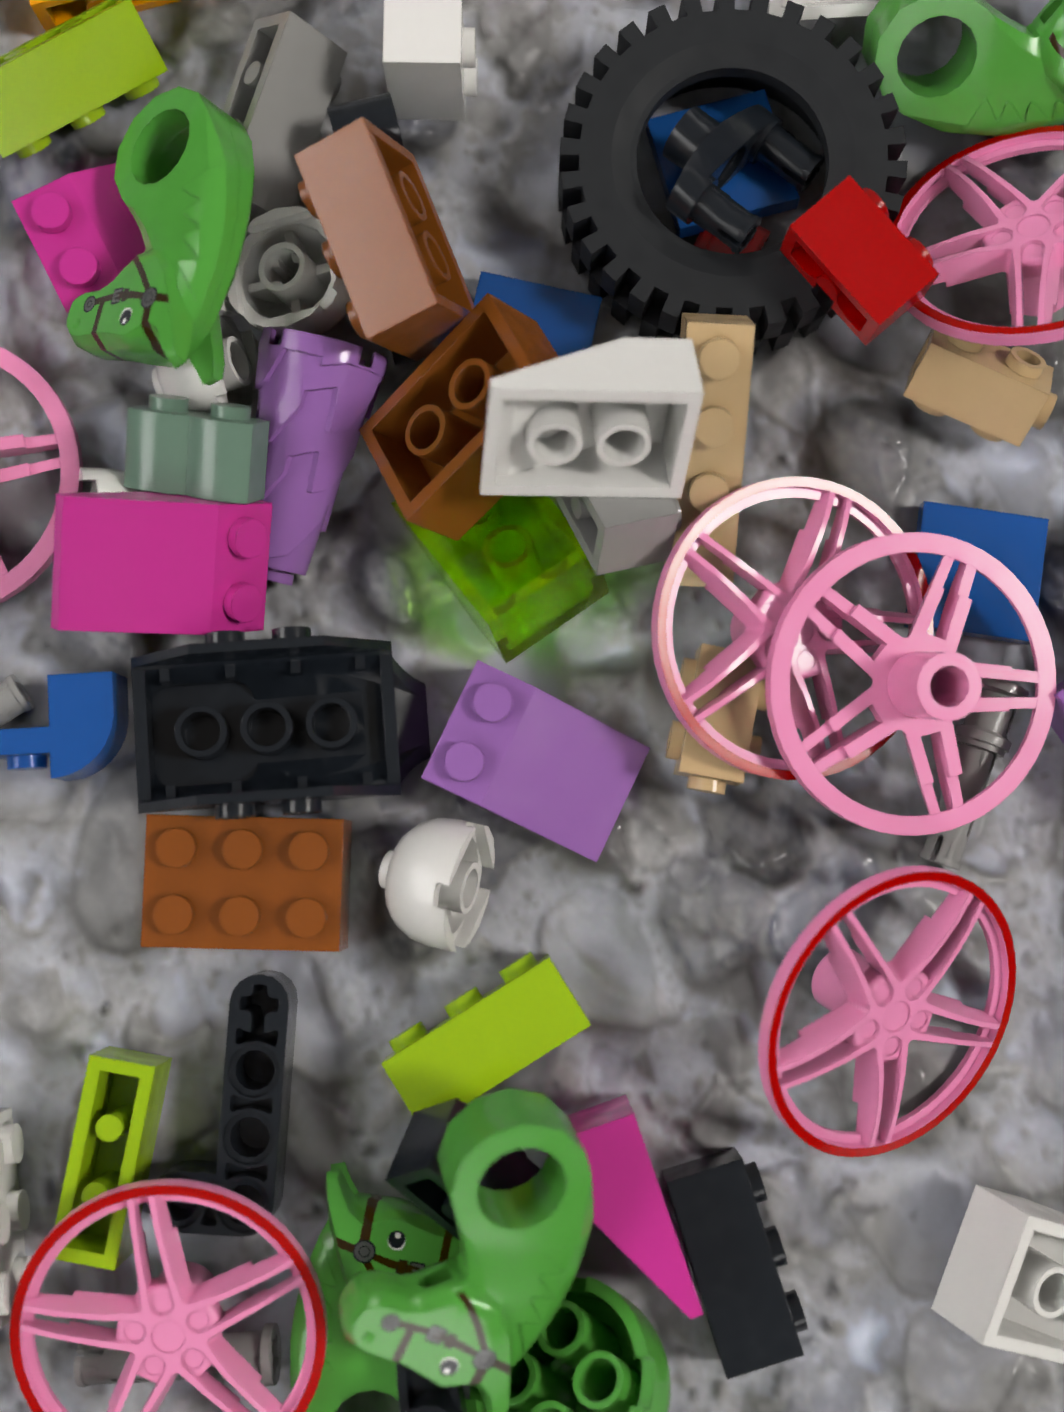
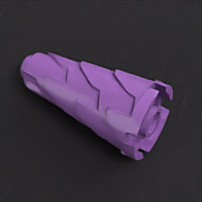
M264 327L258 346L259 352L254 388L259 390L256 418L270 421L265 495L263 499L273 503L267 580L292 586L295 574L306 576L321 531L326 532L343 473L356 450L360 437L359 429L363 426L365 418H370L381 382L385 379L388 359L375 352L372 354L368 368L364 366L366 360L360 359L363 349L361 346L283 328L280 345H278L279 338L275 337L276 330L272 327Z

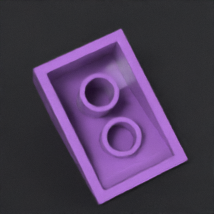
M477 660L421 778L434 786L597 863L650 748L552 695Z

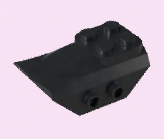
M305 626L275 628L271 630L272 639L245 640V632L214 631L205 634V643L185 644L132 657L131 678L138 814L214 808L215 820H232L256 817L255 805L282 804V815H302L323 812L322 801L402 795L401 782L418 764L431 757L426 684L412 677L392 657L391 641L326 635L311 636V628Z

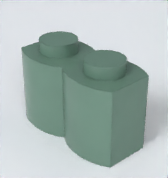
M150 394L148 405L128 407L124 487L237 504H250L263 500L265 495L270 421L250 418L251 406L213 402L211 403L210 413L190 410L189 398Z

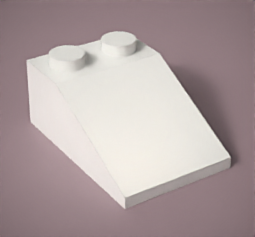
M384 0L382 63L387 90L390 92L397 119L465 120L466 97H477L478 59L476 58V28L464 27L462 0Z
M623 337L491 378L489 380L479 484L480 495L681 498L704 397L693 340Z
M976 1184L931 1309L981 1345L1064 1364V1213L1022 1197Z

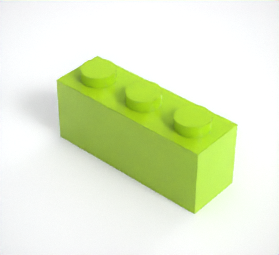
M105 0L0 56V155L2 158L14 152L17 153L20 159L32 156L52 142L48 134L69 123L74 130L86 127L106 114L103 107L104 104L123 94L128 101L138 99L160 85L157 76L168 71L131 0Z
M528 952L498 972L504 981L502 984L483 996L475 986L446 1004L443 1008L449 1017L427 1030L422 1021H419L388 1041L394 1052L386 1056L381 1065L412 1115L416 1111L455 1098L468 1104L591 1026L589 1018L549 954L537 961L532 952Z
M108 1046L89 1055L55 1226L71 1211L105 1191L125 1184L148 1180L172 1057ZM143 1203L139 1204L140 1213H142ZM127 1207L112 1212L83 1229L63 1248L55 1260L115 1271L133 1253Z

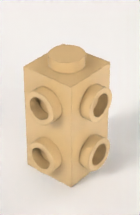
M931 329L910 369L903 394L904 397L913 400L919 409L930 415L950 416L970 425L971 429L984 439L994 442L1004 440L1017 447L1021 445L1031 427L1038 430L1043 428L1057 401V395L1051 392L1054 368L1047 365L1046 361L1036 352L1019 346L1010 349L1006 346L972 343L950 337L934 329Z
M702 643L696 650L694 659L684 657L680 670V677L684 687L705 671L703 667L723 651L725 647ZM750 656L693 702L697 710L719 696L720 692L756 668ZM765 678L705 719L727 740L757 755L761 754L762 737L752 735L756 710L765 712L767 710ZM672 720L665 758L676 760L673 775L688 777L687 789L725 795L726 785L738 786L744 783L745 773L747 772L730 766L715 757L688 733L680 721Z

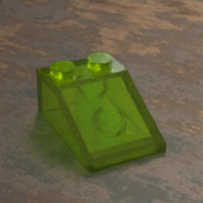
M504 495L458 541L406 521L396 500L391 502L396 514L461 606L505 663L520 655L609 593L604 574H595L566 517L548 496Z

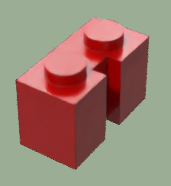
M850 175L789 226L780 247L783 255L813 288L819 285L834 303L831 308L865 346L922 299L939 276V273L933 267V259L926 247L916 238L906 237L889 219L888 209L880 196L869 188L862 189Z

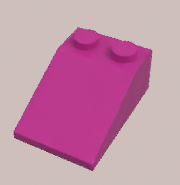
M116 163L69 173L11 201L68 314L73 301L77 297L87 292L101 290L107 286L136 255L145 251L142 233L132 213L121 198L114 179Z
M149 491L56 493L51 628L58 631L205 635L209 632L224 630L243 632L264 630L273 503L260 500L250 504H237Z
M623 1095L567 1115L586 1152L592 1173L593 1223L690 1319L704 1315L641 1131L627 1096Z

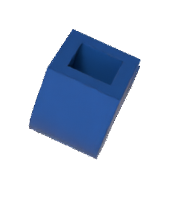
M113 671L47 675L49 726L0 729V759L7 760V770L21 771L47 769V758L50 757L51 779L76 781L92 776L105 768L115 758L125 741L129 725L128 678Z

